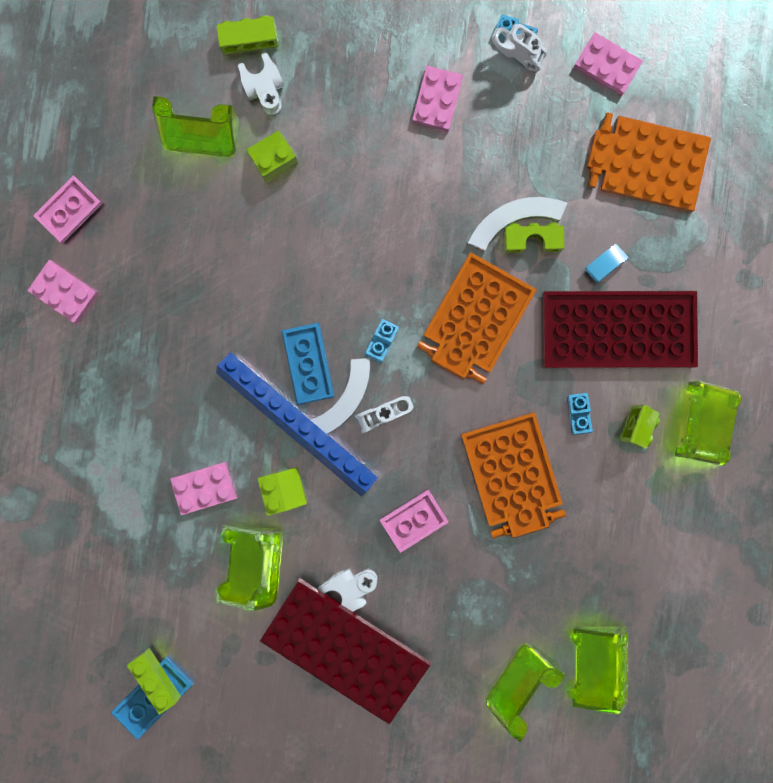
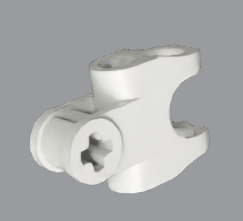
M514 24L511 31L501 27L496 28L493 33V44L502 54L508 58H516L530 71H540L543 58L546 57L548 52L542 46L541 39L533 31L522 24ZM519 29L521 34H516V31ZM500 33L505 36L503 44L499 41L498 36Z
M261 54L264 61V69L259 74H251L243 63L238 64L241 82L249 101L259 98L264 111L268 115L278 114L281 111L282 104L276 90L284 87V83L276 65L271 61L268 54Z
M402 396L374 409L371 408L355 415V418L359 421L362 429L361 432L365 433L379 427L383 423L409 413L413 409V404L410 397ZM404 400L408 403L406 411L398 409L397 404L399 401ZM387 410L388 416L384 417L382 411ZM364 415L367 416L371 426L368 427Z
M350 568L334 574L328 581L320 585L318 590L323 593L331 590L339 592L342 597L340 604L353 612L367 603L363 595L375 589L378 578L377 574L369 569L353 576ZM365 577H367L368 580L372 579L370 584H368V582L364 583Z

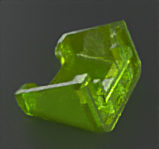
M153 96L152 110L160 142L165 149L220 157H231L235 154L240 120L232 105H216L212 109L211 118L209 119L175 115L173 106L167 98Z
M702 381L688 382L687 391L692 392V396L688 399L691 401L685 438H681V442H684L681 448L676 447L675 457L724 466L731 459L730 446L737 408L741 403L742 397L739 395V391Z
M223 525V541L231 545L227 581L222 582L217 587L216 603L251 611L271 607L277 598L283 540L282 531L265 527Z
M574 627L571 630L570 636L571 641L577 646V683L570 690V699L573 700V707L620 715L628 701V628Z
M524 644L518 649L487 695L486 705L508 733L521 742L528 731L526 721L519 715L541 683L549 688H555L566 675L559 664L531 644Z

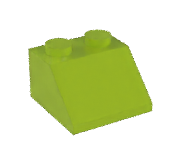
M279 130L246 149L265 182L298 164L294 152Z
M632 405L620 441L641 449H647V446L649 447L653 441V430L657 428L660 422V418H658L660 413L646 405Z
M298 467L258 478L267 516L307 504Z

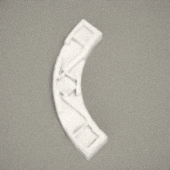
M528 197L509 202L494 210L478 225L468 245L485 251L490 241L502 228L523 218L540 217L559 222L567 203L547 197Z
M370 358L351 360L349 381L341 398L327 412L311 419L326 434L345 423L360 405L370 378Z

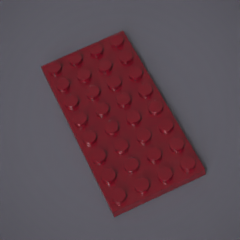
M697 291L543 292V368L698 367Z
M301 578L260 639L261 643L389 725L431 666L429 660Z

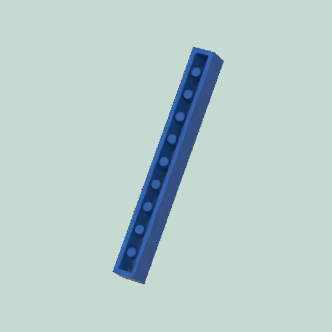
M231 352L217 365L216 374L361 497L378 479L376 475Z

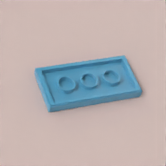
M319 323L281 330L297 405L335 397Z
M168 657L160 663L181 696L194 684ZM138 685L112 710L111 714L138 740L166 711L159 715L140 685Z

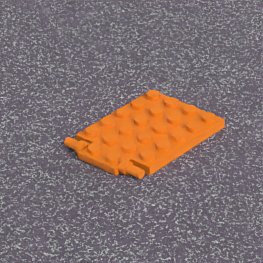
M607 112L603 125H601L600 130L595 132L587 166L590 169L591 175L588 187L596 188L598 177L604 172L600 191L688 212L695 211L711 137L623 116H618L614 133H611L613 114Z
M470 252L423 335L439 344V347H431L420 341L417 348L428 353V356L432 358V363L463 380L466 377L470 380L472 378L484 384L487 378L475 372L476 369L472 368V365L474 364L488 373L491 372L537 289Z
M535 412L461 434L488 526L506 521L508 523L503 525V528L490 531L492 539L504 535L506 537L511 535L512 539L550 528L549 524L553 523L554 520L566 517L564 509L553 513L550 511L545 513L546 509L563 505Z

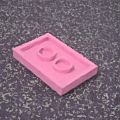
M594 32L574 67L623 95L643 60Z
M426 66L412 122L449 132L463 75Z
M73 175L33 216L63 244L103 203Z
M48 260L27 290L76 324L98 294L97 291L52 260Z
M227 462L170 478L181 515L237 499Z
M429 489L380 519V522L400 553L449 523Z

